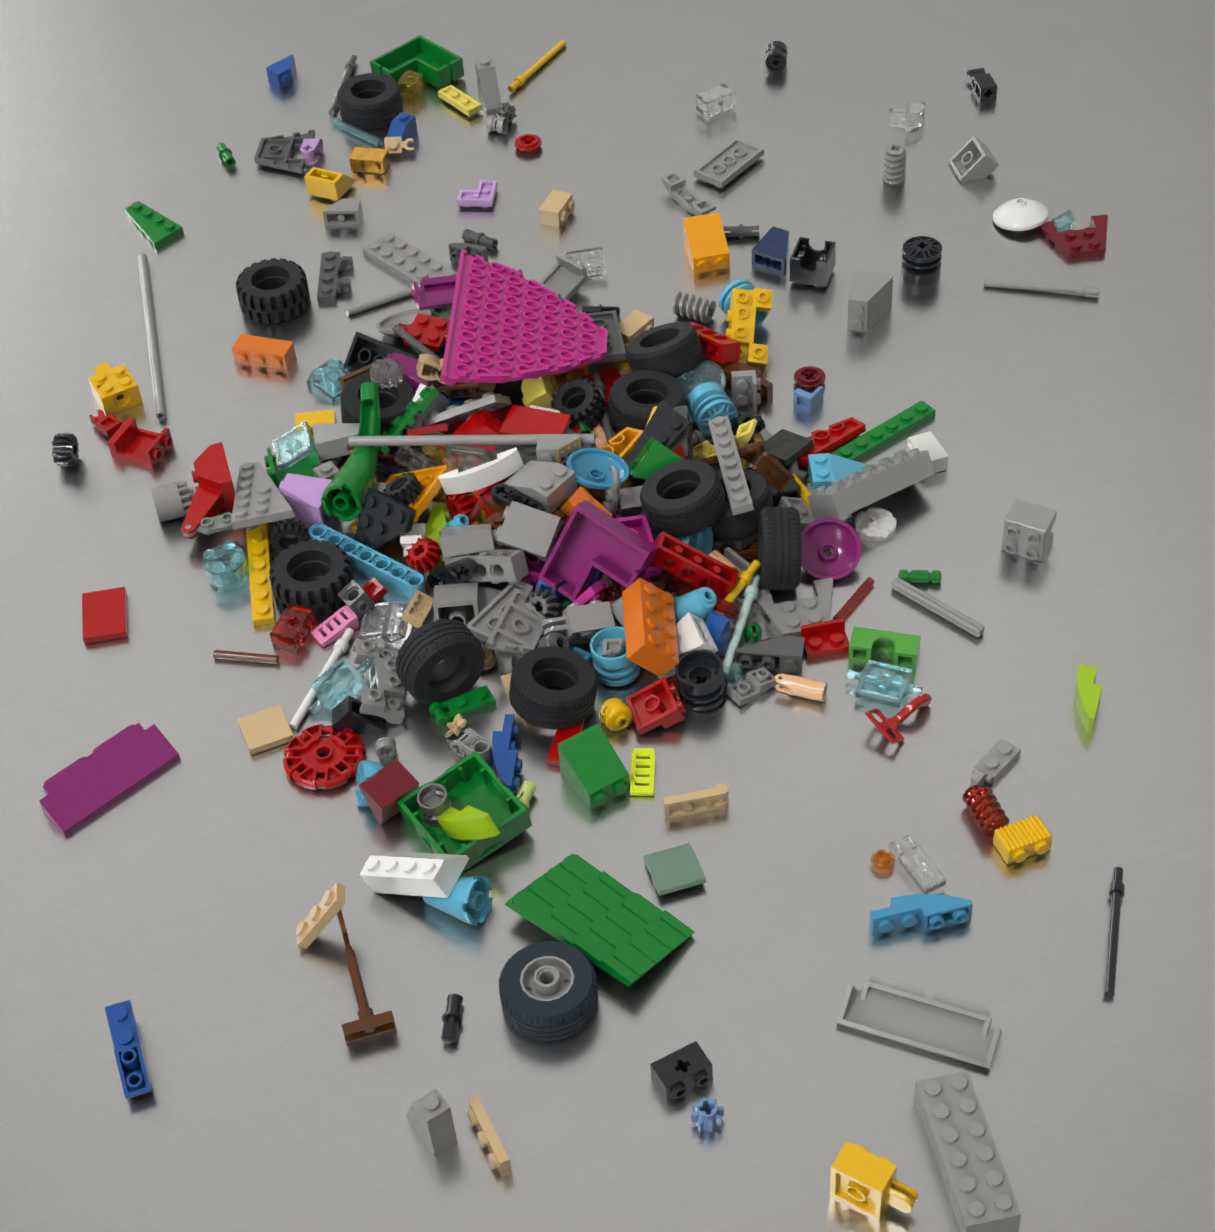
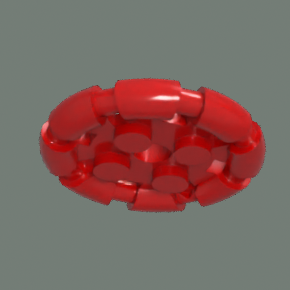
M318 724L302 730V734L291 739L284 751L283 767L287 776L291 780L294 779L297 785L310 790H317V788L329 790L346 784L347 779L357 775L359 762L361 760L365 761L363 755L366 754V748L361 737L358 734H354L352 729L345 727L341 732L331 726ZM321 753H329V755L325 757H319Z

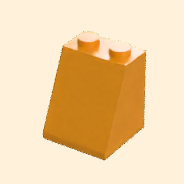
M719 212L683 218L684 250L693 273L697 274L730 268V253Z

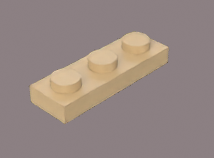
M336 883L331 890H327L317 906H313L308 917L298 924L296 929L298 947L307 949L345 905L344 885Z
M479 1096L468 1099L470 1110L466 1112L471 1126L477 1125L480 1131L477 1133L482 1148L487 1147L490 1152L487 1156L493 1170L498 1168L502 1178L512 1174L510 1159Z

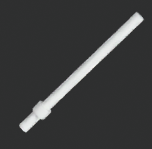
M347 628L341 639L336 641L333 646L334 651L290 722L289 726L291 729L297 730L341 654H345L349 647L348 643L354 634L353 629Z

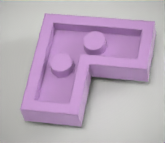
M480 180L477 190H459L457 206L492 207L498 187L497 180Z

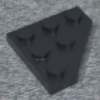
M368 488L354 540L377 551L380 547L395 541L398 536L411 531L416 510L375 488Z

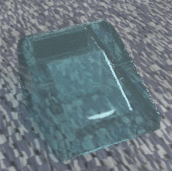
M1071 210L1051 220L1054 222L1058 232L1074 230L1075 218Z

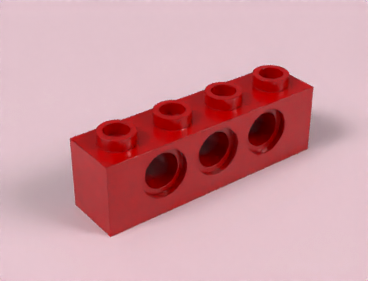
M686 322L696 328L704 351V357L720 364L739 361L741 342L695 322Z
M664 531L652 543L659 548L651 564L697 588H710L721 601L734 588L739 573L736 569Z

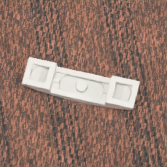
M517 447L497 454L498 459L466 471L459 473L458 469L439 475L438 479L445 494L452 495L475 491L495 484L514 474L524 466Z

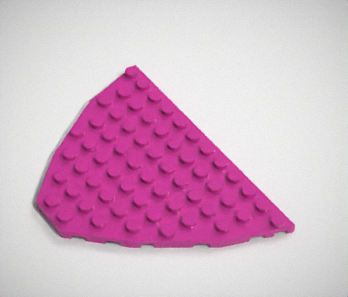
M461 249L440 382L453 386L456 382L505 383L528 378L537 379L540 376L564 373L605 358L608 330L603 326L599 328L595 325V320L585 312L580 313L577 311L575 304L565 298L559 299L555 292L535 280H526L522 277L523 274L513 268L497 262L488 263L483 260L484 257L476 255V257L470 256L466 250Z

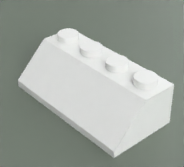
M393 851L371 855L359 876L374 893L448 898L469 857L467 855Z

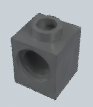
M354 580L337 594L359 618L375 605V602Z

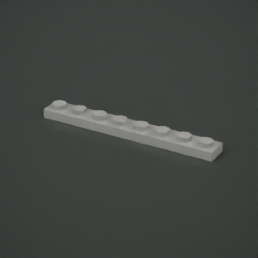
M728 415L708 420L732 513L737 515L753 511L752 499Z

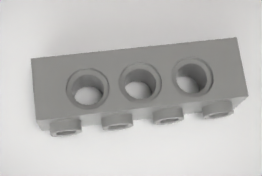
M493 549L444 558L445 565L464 558H471L477 563L478 572L472 579L461 583L475 581L478 584L484 582H492V584L509 582V584H516L529 574L523 549ZM449 570V573L456 578V574Z

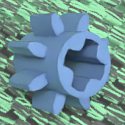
M702 1097L698 1104H692L694 1113L691 1114V1122H698V1131L703 1129L713 1132L717 1125L722 1126L724 1107H717L716 1098L711 1100Z

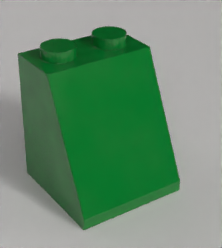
M651 436L629 467V473L636 478L647 480L653 472L662 466L684 459Z
M598 724L558 744L561 775L590 810L602 806L607 801L630 790L629 773Z

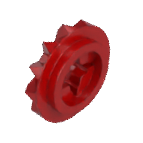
M533 134L519 136L514 141L516 150L522 153L536 152V149H540L542 145L541 138Z

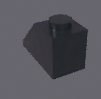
M348 695L332 709L331 727L341 732L347 727L352 729L354 734L358 735L380 734L385 731V719L375 715L361 714L359 709L362 702Z

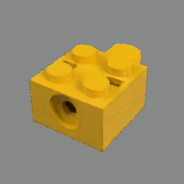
M101 363L95 367V375L88 377L93 396L106 416L143 403L138 384L125 364L113 368L109 363Z
M846 1141L831 1166L830 1196L878 1220L881 1219L888 1205L904 1213H910L914 1206L913 1204L916 1203L919 1197L915 1189L896 1180L897 1165L893 1164L886 1157H878L868 1152L861 1145H854Z

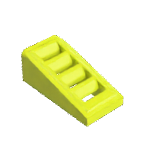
M632 749L630 796H654L655 749ZM636 784H649V786H636Z

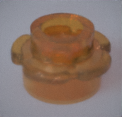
M877 850L871 856L873 867L878 872H888L894 866L895 856L887 850Z

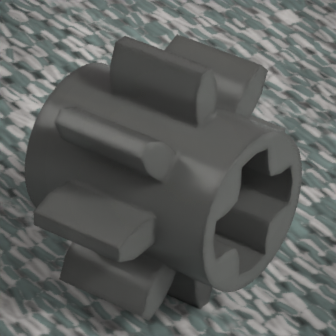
M509 102L500 103L499 107L495 109L496 117H507L508 123H512V120L517 117L515 106L512 105L510 107Z

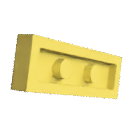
M452 85L438 91L439 98L467 116L474 115L482 110L481 103Z

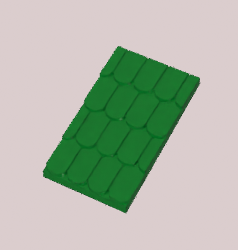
M573 854L564 858L563 861L549 869L526 888L517 892L505 904L558 941L582 951L590 959V962L628 987L695 933V931L666 910L662 911L640 894L633 893L605 871H599L579 855Z

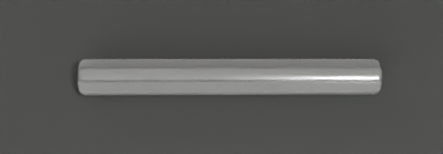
M896 577L892 581V589L970 634L980 637L984 633L985 627L982 624L903 579Z

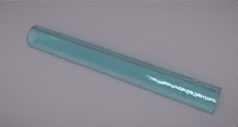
M336 117L331 119V125L379 148L384 144L382 139Z

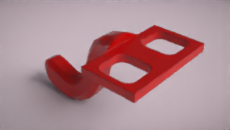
M928 693L919 695L892 718H886L878 708L867 711L865 715L891 744H896L905 739L899 733L897 727L918 708L928 706L932 698ZM872 714H877L883 722H878ZM887 731L893 732L898 739L892 738Z

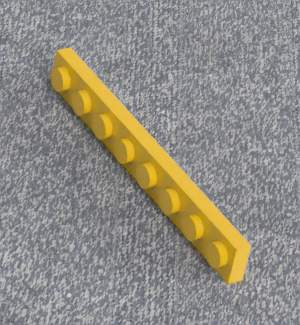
M268 523L259 524L252 531H247L248 527H246L252 622L254 627L275 624L273 590L269 578L271 561Z

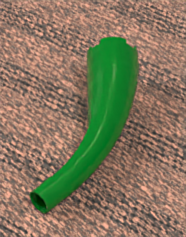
M365 382L361 384V413L357 436H380L381 408L379 384ZM354 446L343 467L337 472L323 492L321 504L329 516L333 514L341 518L340 521L348 522L354 520L360 514L367 489L373 488L380 446Z

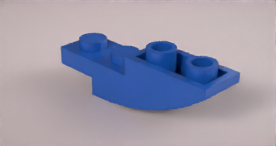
M505 714L502 731H493L492 753L497 779L514 794L515 791H519L520 781L517 776L518 773H522L523 767L522 759L518 758L516 741H514L515 738L519 737V724L515 723L514 714Z
M126 1000L105 1007L125 1098L129 1099L151 1092L147 1063L131 1001Z

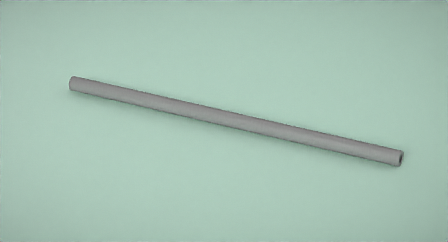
M539 434L349 436L348 444L349 446L537 445ZM580 434L581 444H595V434Z

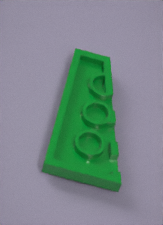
M140 201L134 202L125 208L126 215L146 235L148 241L153 243L155 249L184 233L182 226Z

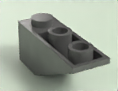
M779 636L735 649V667L753 669L765 667L767 670L802 672L805 637Z

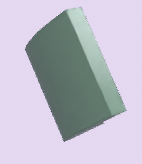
M690 843L643 856L645 866L651 874L653 885L659 896L706 883L705 875Z

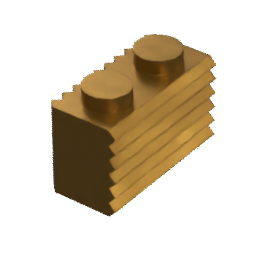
M354 147L349 157L351 171L356 173L384 174L390 162L388 149Z

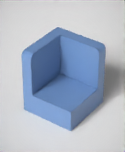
M819 386L812 394L797 388L794 391L793 408L811 414L823 402L824 387Z

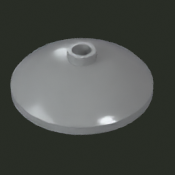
M411 309L398 312L380 320L376 328L383 335L399 338L400 336L392 331L396 324L410 325L418 313L431 316L432 313L429 309Z

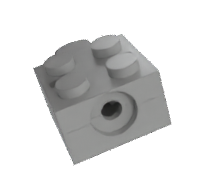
M601 600L591 601L587 605H581L580 603L567 606L561 617L546 619L542 622V628L545 629L544 636L552 632H559L568 639L569 646L590 643L592 637L604 628L615 627L610 602H602Z

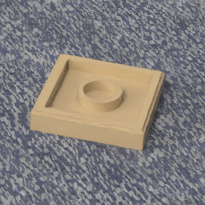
M280 704L237 719L251 755L290 742L294 737Z

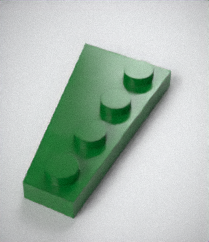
M433 385L423 388L419 393V399L416 402L411 401L405 408L406 412L402 416H397L391 423L393 426L388 431L384 430L380 436H402L404 427H411L418 417L416 414L418 412L420 414L423 413L440 392ZM380 446L379 448L385 455L390 451L388 446Z

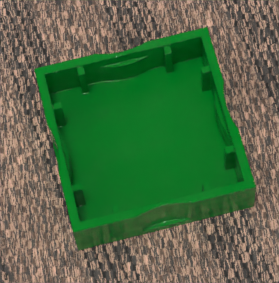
M476 751L448 768L438 778L425 783L397 802L404 820L432 854L467 855L469 857L462 872L532 826L526 807L509 788L497 779L494 771ZM430 783L441 784L446 788L453 808L461 811L469 805L488 813L500 834L495 837L479 840H456L449 838L442 827H432L425 822L417 801V794L425 785Z

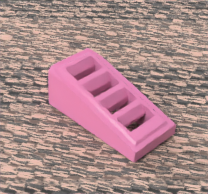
M346 605L311 631V635L321 647H324L341 638L347 628L353 630L360 628L358 617Z

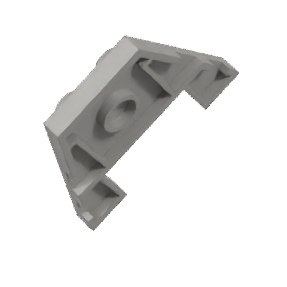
M833 577L813 581L817 597L774 604L770 590L759 589L757 598L753 602H756L762 614L767 615L770 623L781 636L800 637L802 625L829 621Z

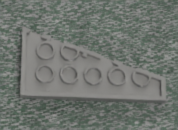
M247 462L239 467L231 519L233 530L295 517L293 509L260 462Z

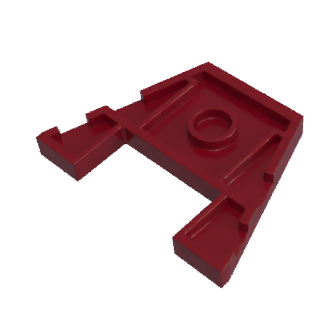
M1108 215L1091 216L1090 223L1093 228L1086 227L1080 230L1070 229L1058 232L1054 222L1049 221L1036 227V230L1039 233L1043 232L1048 241H1053L1055 248L1068 259L1105 255Z

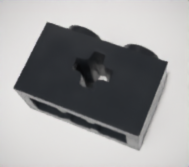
M697 1041L650 1064L651 1079L666 1102L674 1098H681L688 1091L696 1087H702L713 1079L712 1063Z

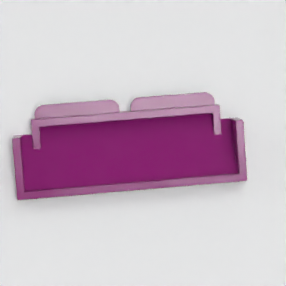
M457 275L425 278L419 282V287L417 282H413L411 294L418 309L451 307Z
M140 723L129 725L97 746L91 755L79 758L44 782L43 789L47 796L39 800L43 813L66 836L180 759L179 753L155 724L144 730Z

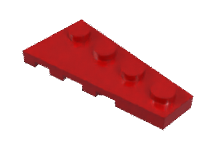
M850 417L829 425L828 430L818 429L811 432L812 436L806 438L812 439L814 446L797 458L799 464L805 467L808 465V455L829 453L851 439L856 438L866 431L865 424Z

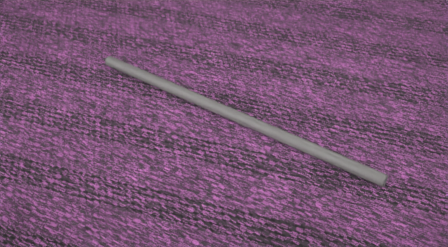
M140 254L138 261L156 417L159 420H163L166 418L148 260L145 254Z

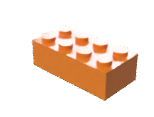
M638 578L622 592L627 659L662 677L674 668L676 664H679L674 598L670 593L661 590L642 578Z

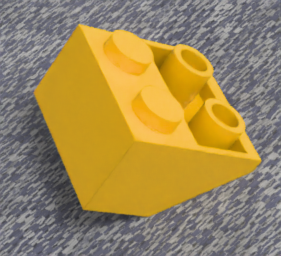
M313 167L304 176L307 194L338 201L355 183V179L345 174Z

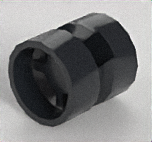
M772 41L766 47L765 64L770 71L779 72L786 67L787 46L781 41Z

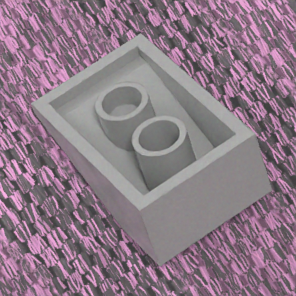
M530 460L504 483L540 502L543 511L550 514L578 489L575 471L561 463Z

